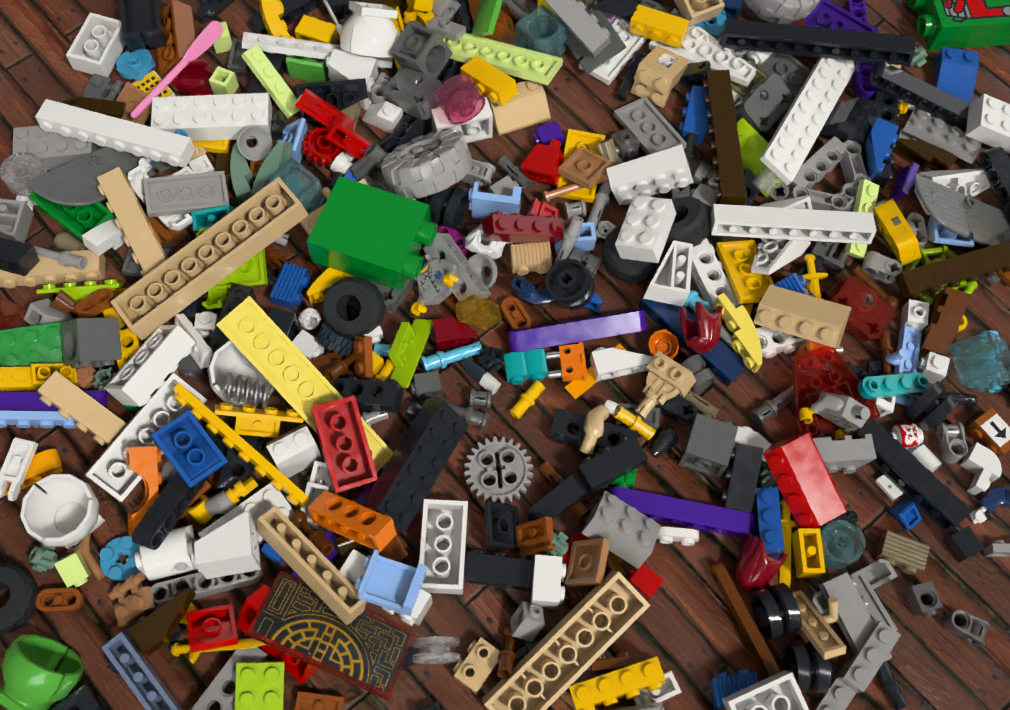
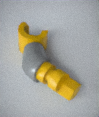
M252 476L244 483L239 480L234 484L233 489L223 490L210 498L202 495L200 497L202 501L194 507H188L186 511L199 524H204L213 518L215 514H225L234 509L236 503L240 501L239 497H245L259 485Z

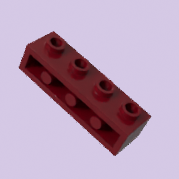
M492 212L490 216L482 221L484 241L542 243L548 241L551 245H554L564 239L563 218H555L553 215L538 217L537 214L521 216L520 213L507 215L502 212Z

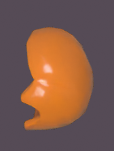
M663 329L655 331L650 336L648 351L652 357L658 351L671 359L677 355L679 343L674 334Z

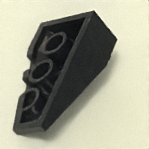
M365 78L309 81L296 84L298 98L307 88L339 111L368 98ZM300 110L301 118L306 119V122L317 121Z

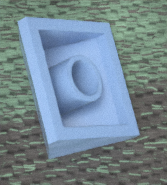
M303 117L286 125L283 130V138L280 139L293 143L289 164L300 166L304 149L302 148L305 134L308 135L309 133L306 119Z
M930 214L927 227L929 241L974 247V241L971 240L970 234L966 238L951 232L938 223Z

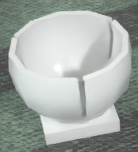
M349 1V9L353 11V14L343 24L340 35V48L344 51L363 56L393 58L389 51L398 39L399 33L392 18L397 19L398 11L383 4Z
M228 341L213 354L208 368L212 390L224 402L232 403L238 407L245 405L244 398L239 403H236L235 396L230 401L227 400V394L223 396L229 373H232L233 380L238 375H241L242 382L248 376L250 377L251 384L257 378L259 379V386L264 381H267L231 341ZM273 386L271 387L270 395L275 389ZM253 400L248 405H254Z
M52 474L36 482L46 492H43L33 484L23 498L20 516L27 533L43 545L51 547L65 546L69 550L76 547L82 539L86 538L105 521L99 514V502L91 486L71 474Z

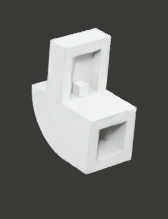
M975 443L968 449L960 466L975 474L967 492L974 496L981 491L985 492L993 481L1000 478L1002 472L1001 463L996 454L979 443Z

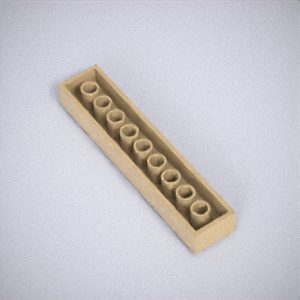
M278 177L113 299L111 304L129 329L143 340L160 325L166 323L306 218L308 213L302 203Z

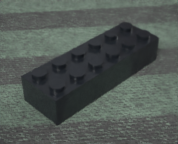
M427 398L362 503V506L390 516L394 521L395 530L405 533L467 429L468 424L444 400Z

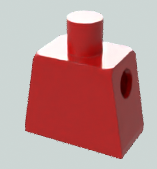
M551 139L548 146L537 144L520 166L523 174L529 179L557 186L560 178L558 167L565 162L562 151L559 149L561 143L556 139Z

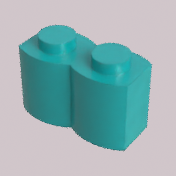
M544 349L512 352L503 355L507 383L518 385L524 383L525 380H532L533 382L537 380L540 382L548 377Z

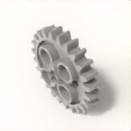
M494 436L493 442L490 443L486 438L484 446L478 442V450L475 448L471 449V453L474 456L467 455V460L470 463L464 464V468L468 469V471L464 472V477H470L466 480V485H472L470 488L471 493L478 491L476 494L477 499L483 495L484 503L492 499V502L500 500V503L504 504V499H507L511 504L513 496L518 500L520 499L519 491L526 493L527 489L525 486L531 485V481L528 479L533 478V473L529 472L533 469V465L527 464L531 461V456L524 457L527 450L520 451V443L513 446V439L506 443L505 437H502L501 442H498L496 436ZM495 453L499 454L500 470L502 471L501 481L503 488L501 489L498 487ZM505 456H511L513 461L506 463L502 459ZM484 458H489L492 460V463L484 465L481 461ZM513 476L516 482L512 484L507 483L505 478ZM491 478L495 483L492 486H487L484 484V480Z

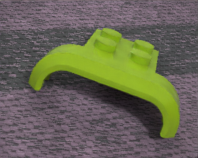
M201 228L197 232L196 237L201 235L209 228ZM265 248L208 290V298L206 302H202V305L209 310L223 308L232 283L249 287L268 285Z

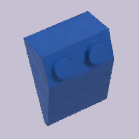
M942 46L934 59L933 86L970 104L979 67V52Z
M190 410L151 435L154 444L190 488L228 463L227 459Z

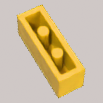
M638 4L637 11L634 12L630 20L629 32L680 49L688 33L690 20Z
M477 55L460 68L463 83L474 88L479 94L489 98L492 103H497L502 107L518 94L515 79Z

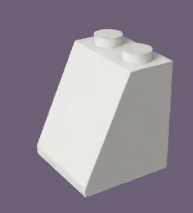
M333 49L331 56H328L326 60V67L329 69L328 77L331 80L365 78L368 98L360 101L361 108L367 111L372 103L371 89L379 77L377 59Z
M305 424L266 443L276 466L287 478L314 465V461L323 460Z
M243 512L194 542L195 551L191 552L192 563L197 566L198 571L206 579L261 570L257 526L249 512Z

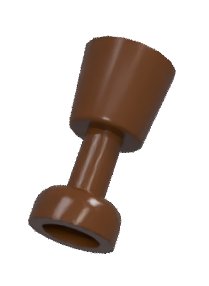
M61 289L50 307L67 315L70 312L77 315L75 310L77 301Z

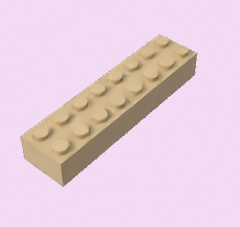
M613 569L603 579L602 585H597L512 668L509 678H502L482 698L484 705L489 710H546L650 604L619 571Z

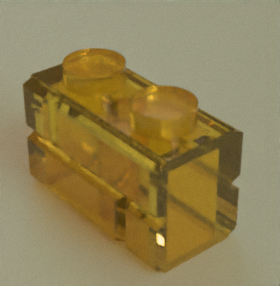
M471 295L466 300L456 303V316L461 323L486 330L492 325L501 322L502 317L499 306L494 302Z

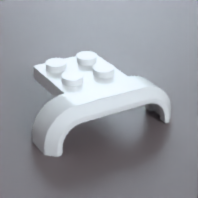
M139 165L128 173V181L135 194L146 205L143 179L149 177L146 169ZM186 166V168L181 169L172 176L195 173ZM188 213L158 216L167 228L174 231H181L193 222L192 217Z

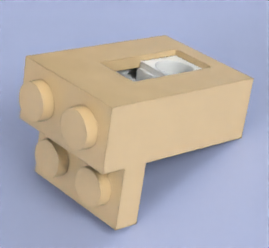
M657 45L639 63L631 93L641 98L646 97L650 102L663 108L666 105L672 88L679 82L690 60Z

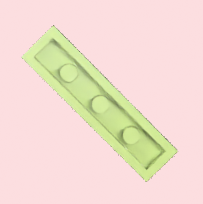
M256 45L241 55L286 118L288 119L298 113L300 109L295 106L297 98L260 47Z
M866 179L859 180L853 212L873 213L874 215L873 207L876 205L879 185ZM846 243L845 254L857 259H864L868 244Z

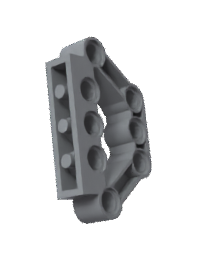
M834 136L800 167L790 184H783L782 188L789 194L787 199L809 195L813 210L850 212L854 208L859 180L866 179L871 181L862 160L861 145L857 141L852 140L842 143ZM840 162L846 184L837 194L811 190L815 183L820 182L826 173L831 172Z

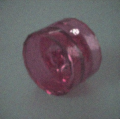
M466 74L449 78L437 89L435 94V101L443 110L447 120L455 125L470 121L482 111L485 105L484 96L470 75Z

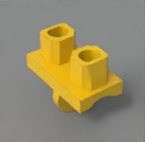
M406 0L408 8L404 12L403 22L405 25L409 21H418L422 26L426 27L425 25L435 17L433 12L424 14L413 9L410 0Z

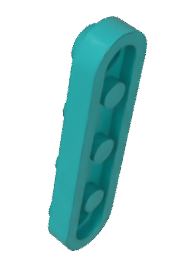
M922 373L870 376L860 380L857 388L863 398L877 399L919 395L928 390L929 382Z

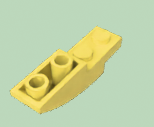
M725 293L717 296L713 304L714 308L719 305L723 306L722 318L725 320L729 331L734 333L730 340L731 346L736 352H739L745 366L751 369L753 373H756L762 365L761 344L756 328L744 306L741 305L735 308Z

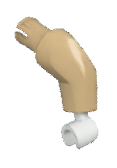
M607 400L605 405H599L587 413L583 424L585 435L579 449L581 452L586 454L593 453L597 439L603 435L604 421L609 417V414L614 415L617 410L616 407L619 405L618 403Z

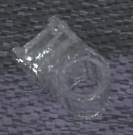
M765 166L752 181L754 185L777 201L786 199L790 193L789 186ZM784 187L783 192L785 195L777 196L776 188Z

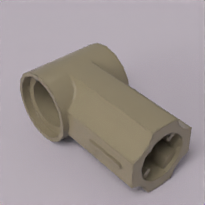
M612 138L602 140L596 144L599 155L611 160L612 166L623 163L622 159L618 157Z

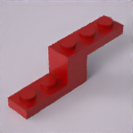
M305 88L295 102L297 108L327 127L326 138L357 159L364 156L365 151L372 145L371 142L353 131V119L307 88Z

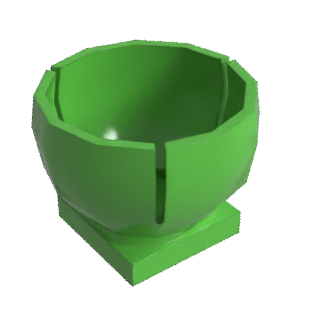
M39 635L19 636L7 649L1 665L4 684L0 686V704L8 710H51L58 705L57 701L65 698L81 679L85 669L81 657L72 649L68 650V646L54 639Z

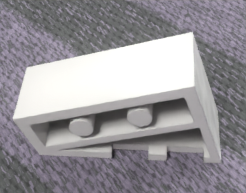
M675 240L672 242L643 299L683 307L690 294L693 244Z

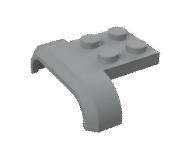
M879 559L853 573L852 576L858 585L856 590L860 597L863 596L868 603L869 609L867 610L871 618L874 617L877 622L882 620L897 631V627L873 590L896 578L897 574L889 561ZM821 591L814 593L811 603L821 616H824L828 613V603Z

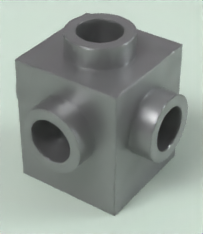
M628 128L611 135L618 157L623 162L638 156L640 142Z

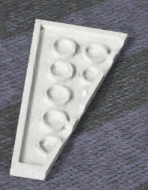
M674 8L671 15L682 18L679 11ZM693 25L688 28V33L680 49L653 40L649 43V49L653 50L658 45L690 60L688 64L708 60L711 63L710 67L712 70H729L731 81L748 87L756 74V69L741 57L734 56L729 48H722L719 41L701 27Z

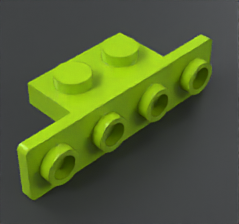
M117 279L104 280V284H97L96 280L84 281V285L76 286V282L63 283V287H56L55 284L42 285L43 288L37 289L36 292L37 294L57 292L58 295L62 289L75 299L77 304L99 289L119 288L124 286V283L117 282Z
M415 319L412 326L409 322H402L399 330L396 331L395 340L388 352L389 358L395 366L390 379L397 380L403 388H408L433 327L432 320Z

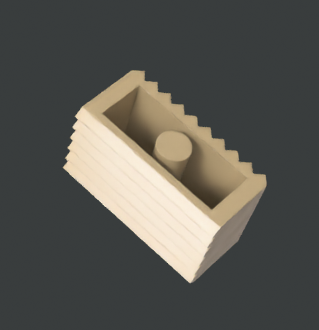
M550 242L510 245L512 273H517L518 275H526L529 272L547 273L552 266Z

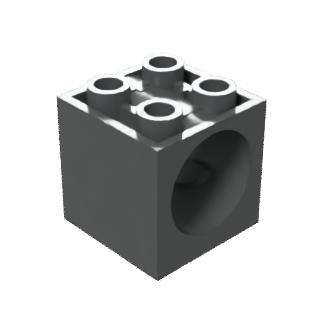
M411 21L408 22L389 51L402 68L409 67L434 79L438 77L453 54L436 31Z
M76 318L60 323L64 365H72V369L88 366L98 368L114 365V361L122 360L119 318Z
M697 413L689 427L678 465L719 478L728 466L738 427L729 421H719L713 419L708 414Z

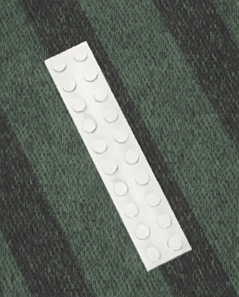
M819 57L761 155L760 160L786 185L794 180L855 70L853 60Z

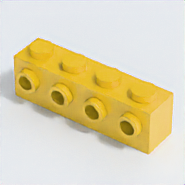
M654 657L569 686L576 710H596L595 707L603 704L605 707L618 703L617 699L627 697V699L635 698L640 695L641 691L649 689V692L662 688V684L665 683L666 679L658 657Z

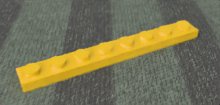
M178 383L173 388L175 393L174 399L182 407L187 405L198 421L202 419L207 423L206 427L214 435L218 433L223 437L222 441L230 449L234 447L238 450V456L246 463L250 461L255 466L254 470L260 476L264 477L266 475L271 480L270 484L277 491L283 490L288 495L286 498L293 505L299 504L303 508L309 502L308 496L184 386Z

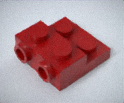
M233 604L186 612L190 653L238 644Z

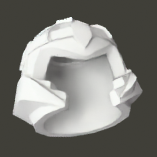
M482 224L465 237V248L476 254L488 255L495 260L502 255L503 247L506 243L484 241Z

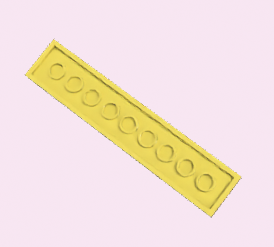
M250 296L216 324L224 335L289 405L304 418V421L316 433L310 408L343 399L338 391ZM361 418L377 473L390 460L394 452Z

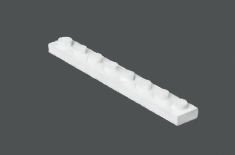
M244 32L242 39L243 49L249 50L258 45L262 51L268 53L303 56L309 59L318 58L325 61L328 56H331L333 49L344 51L337 44ZM371 57L377 59V67L392 68V58Z

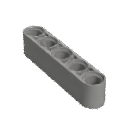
M262 568L261 570H256V573L251 577H247L246 572L234 574L233 580L228 583L224 582L225 576L211 578V585L208 588H202L206 578L199 572L154 584L150 589L154 603L157 605L169 602L174 598V594L185 584H188L195 591L196 595L193 599L195 600L256 584L262 579L263 570ZM166 590V596L162 600H158V594Z

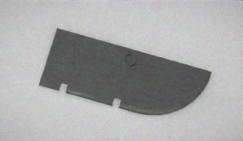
M581 0L586 6L585 11L589 15L592 13L599 21L597 24L601 28L604 26L611 34L609 36L611 43L595 58L559 18H550L557 30L564 27L559 34L576 59L584 57L579 64L584 72L589 74L627 47L602 10L595 7V0Z
M105 146L27 181L26 184L39 196L57 204L67 206L91 205L107 199L97 187L100 185L97 179L98 176L120 167L128 178V173L138 167L139 160L144 157H138L125 151L120 152ZM159 161L154 165L150 164L152 168L147 172V175L151 178L155 176L152 170L156 169L158 173H162L174 166Z
M917 174L913 175L915 187L923 205L943 227L966 238L970 234L971 240L988 247L1010 241V222L1004 211Z

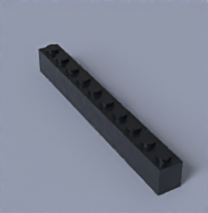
M726 19L722 48L874 63L883 61L888 64L911 66L915 54V36Z

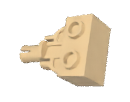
M658 351L646 367L649 373L646 379V386L642 390L646 397L634 411L646 419V416L655 405L660 403L663 406L666 400L672 399L678 394L685 397L696 382L693 373Z

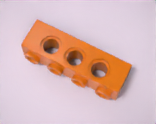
M324 490L308 506L313 523L368 548L379 550V553L397 535L394 521L390 516L359 505L353 500H347L336 493L333 494Z

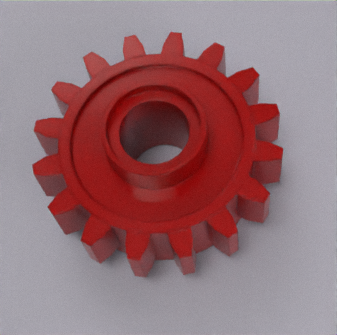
M325 126L323 128L316 127L315 130L310 129L308 135L305 134L302 148H304L303 155H307V160H314L313 165H316L318 162L321 167L324 164L330 167L335 158L344 152V149L326 138L327 128Z

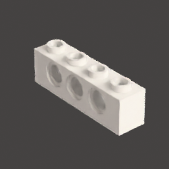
M706 238L701 244L693 247L691 275L703 300L710 303L709 310L714 309L713 304L718 296L717 293H725L734 307L738 308L739 304L731 289L728 277L724 275L722 263L717 260L712 244H709Z
M767 327L756 328L761 344L762 357L766 359L772 358L781 352L785 354L791 353L800 348L807 340L800 337L794 338L790 334ZM772 338L777 339L779 343L774 342Z

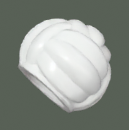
M306 308L300 313L298 321L303 328L312 330L319 325L321 316L314 308Z

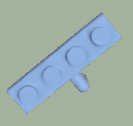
M906 325L900 327L897 351L885 357L886 362L895 365L894 375L917 373L922 332ZM914 395L896 397L895 402L909 407L914 401Z
M0 411V428H5L7 425H17L18 428H29L31 425L33 428H53L54 425L72 429L76 428L75 424L77 423L71 418L66 420L57 411Z

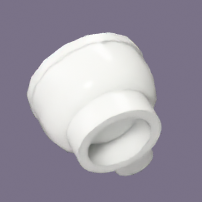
M347 151L345 153L342 152L335 158L330 169L333 172L338 171L345 175L347 171H351V166L353 165L351 162L356 157Z

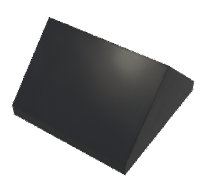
M485 501L486 551L520 550V548H517L516 526L519 525L518 507Z

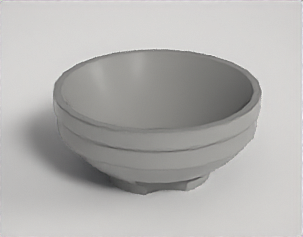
M251 125L240 131L236 144L238 151L243 157L251 161H260L270 153L272 138L265 128ZM250 136H254L257 140L256 145L252 148L248 147L246 143Z
M485 254L473 255L468 260L485 286L490 288L497 279L495 261ZM487 266L491 270L489 277H486L484 273Z

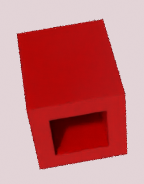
M642 564L639 569L634 567L627 576L630 578L629 583L646 601H649L664 581L645 564Z

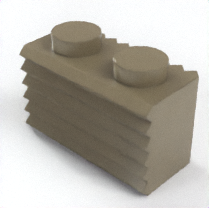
M887 530L881 534L875 558L889 561L892 567H901L903 572L915 575L924 571L930 546Z

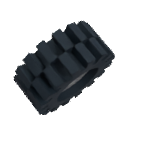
M325 323L316 336L317 342L322 344L323 347H327L328 350H332L334 353H339L342 356L350 354L355 342V338L343 337L335 333L332 327Z

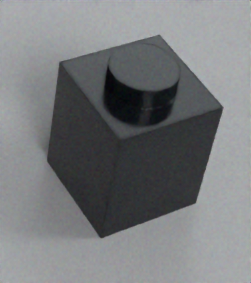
M959 526L954 528L949 533V537L943 540L958 563L984 549L969 526L962 530Z

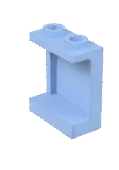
M475 182L474 188L469 190V210H472V218L486 219L492 212L519 213L522 187L514 186L513 195L506 196L479 192V182Z
M375 549L372 556L368 555L365 561L364 569H366L364 577L359 576L355 587L358 590V599L411 617L426 576L427 566L419 563L417 568L382 557L379 555V550Z

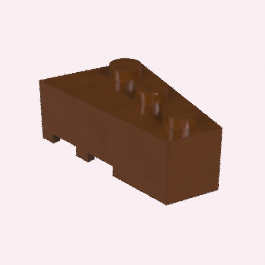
M946 287L933 297L929 310L928 325L923 329L919 353L927 355L929 352H933L945 357L950 355L953 348L952 342L958 332L971 294Z

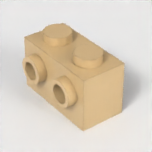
M480 638L478 642L474 640L467 649V652L470 654L465 661L460 659L453 669L456 672L454 678L476 695L499 663L498 654L500 651L483 638Z

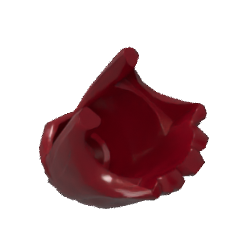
M207 60L189 61L188 65L172 80L170 85L174 90L188 96L213 95L209 79L214 72L206 68L209 65ZM177 64L173 65V66L171 67V69L169 70V72H170Z
M699 301L695 302L696 318L693 320L687 319L686 308L680 307V322L687 347L696 353L705 354L712 351L719 341L723 306L719 305L714 309L706 310L702 302Z
M749 534L745 539L736 564L735 577L737 582L748 591L764 589L785 562L788 554L782 552L779 558L775 559L768 556L764 540H759L757 536Z

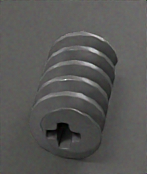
M229 373L223 396L227 394L228 401L235 396L236 403H239L244 398L245 405H248L253 400L254 407H257L259 402H262V407L265 409L271 387L268 388L267 381H264L259 386V379L257 378L251 384L250 377L248 376L244 382H242L241 375H238L233 380L232 373Z

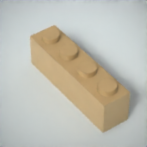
M57 371L37 390L39 395H41L39 399L49 407L53 404L59 409L57 411L58 414L66 420L69 418L77 422L75 426L82 432L86 433L88 430L94 435L92 439L101 446L104 444L109 446L127 425L123 420Z

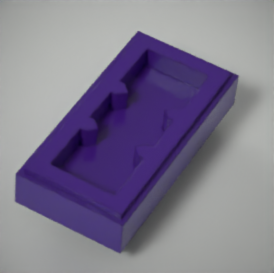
M913 162L900 170L890 195L891 199L897 201L908 195L910 188L914 184L913 175L917 173L918 164Z

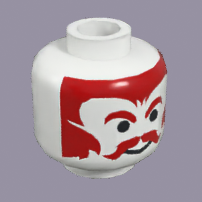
M914 423L897 424L893 427L892 432L889 433L906 450H910L914 445L920 446L923 442L922 429Z

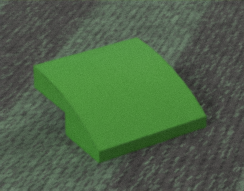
M503 0L480 1L471 32L472 35L480 37L493 35Z

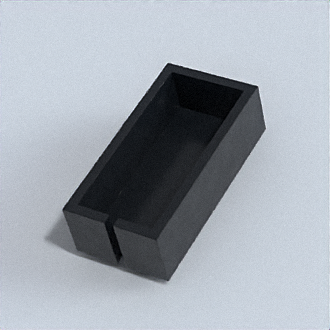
M119 0L122 33L129 51L145 49L146 45H149L150 48L167 45L162 0Z

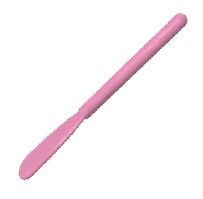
M212 21L189 47L183 59L130 113L131 118L136 119L152 103V97H157L188 65L189 61L197 59L220 38L223 32L220 22Z

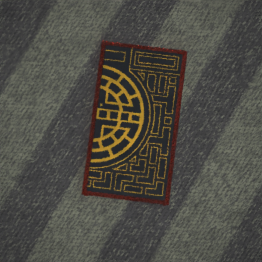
M280 571L250 627L246 630V635L383 699L389 700L411 642L415 637V632L365 609L350 624L346 625L305 581Z

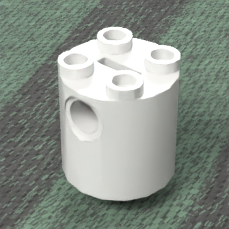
M192 525L171 530L157 550L140 546V550L135 552L136 566L149 581L198 569L196 565H193L191 559V552L195 551L194 542L198 541V539H193L194 531Z

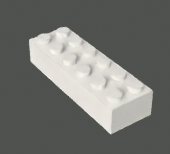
M269 93L152 97L151 127L171 133H176L177 129H183L192 141L237 139L240 131L251 125L261 126L270 135L272 134V104ZM250 136L248 139H256V138H255L254 136Z
M175 373L167 377L165 383L155 391L149 402L142 406L84 474V476L119 502H122L142 479L134 471L126 469L125 447L155 445L151 436L153 433L185 412L191 411L187 405L182 407L174 399L175 393L173 388L180 383L203 404L207 401L205 397Z

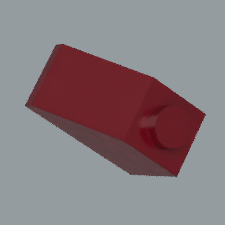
M443 316L433 320L437 350L460 347L477 342V332L454 317L448 318Z

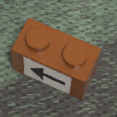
M993 408L966 427L974 439L994 452L998 458L1010 450V426Z

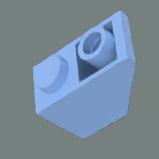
M594 222L582 223L578 233L579 239L574 243L572 251L575 247L584 251H594L596 244ZM563 239L554 244L555 254H558Z

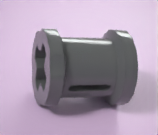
M471 388L469 407L477 405L486 406L487 409H490L492 390L483 392L475 391V388ZM476 397L486 398V399H485V400H481V399H476Z

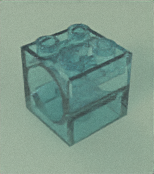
M541 5L516 23L515 46L556 57L561 56L566 50L568 26L544 5Z
M292 157L263 181L265 187L280 177L302 203L308 214L324 201L320 180Z
M988 331L949 345L960 384L978 392H984L989 390L991 386L1010 383V351L1006 339Z

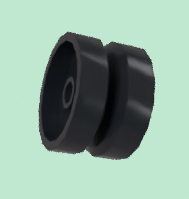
M453 184L443 191L434 193L429 204L431 221L439 223L443 220L444 226L453 230L456 229L467 210L469 189L462 186L455 189Z
M567 258L559 260L547 272L545 279L546 289L556 303L564 309H580L593 298L595 292L594 279L585 265L577 259Z
M939 381L933 384L904 411L910 419L917 418L922 412L925 414L917 424L924 433L935 424L941 423L960 402L953 394L947 395L940 401L938 398L945 392L946 387Z
M785 583L770 586L769 591L764 588L751 592L752 611L756 623L766 639L771 640L781 637L783 631L786 634L801 630L802 618L800 609L792 591Z
M810 641L805 646L801 642L786 643L784 649V671L793 673L801 693L805 694L809 689L813 694L827 693L831 684L830 660H824Z

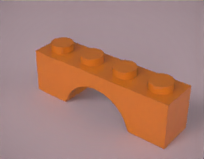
M155 445L125 447L126 469L137 473L145 485V495L142 502L137 508L128 512V535L131 537L138 523L160 495L158 485L162 483L161 472H158V463L161 462V452L157 450Z

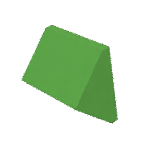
M295 55L286 57L290 78L307 81L327 80L329 69L326 67L325 60L318 58L309 59Z

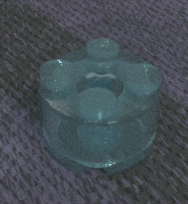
M835 520L820 530L825 567L834 569L846 568L861 557L863 550H865L866 542L862 531L857 526L850 524L849 521Z

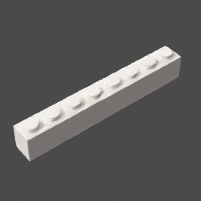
M48 99L44 101L35 116L41 129L46 132H55L64 137H73L83 142H92L101 147L106 146L120 152H129L138 157H147L157 162L169 163L172 166L186 168L195 151L190 137Z
M713 204L710 215L711 235L871 244L877 231L873 213Z

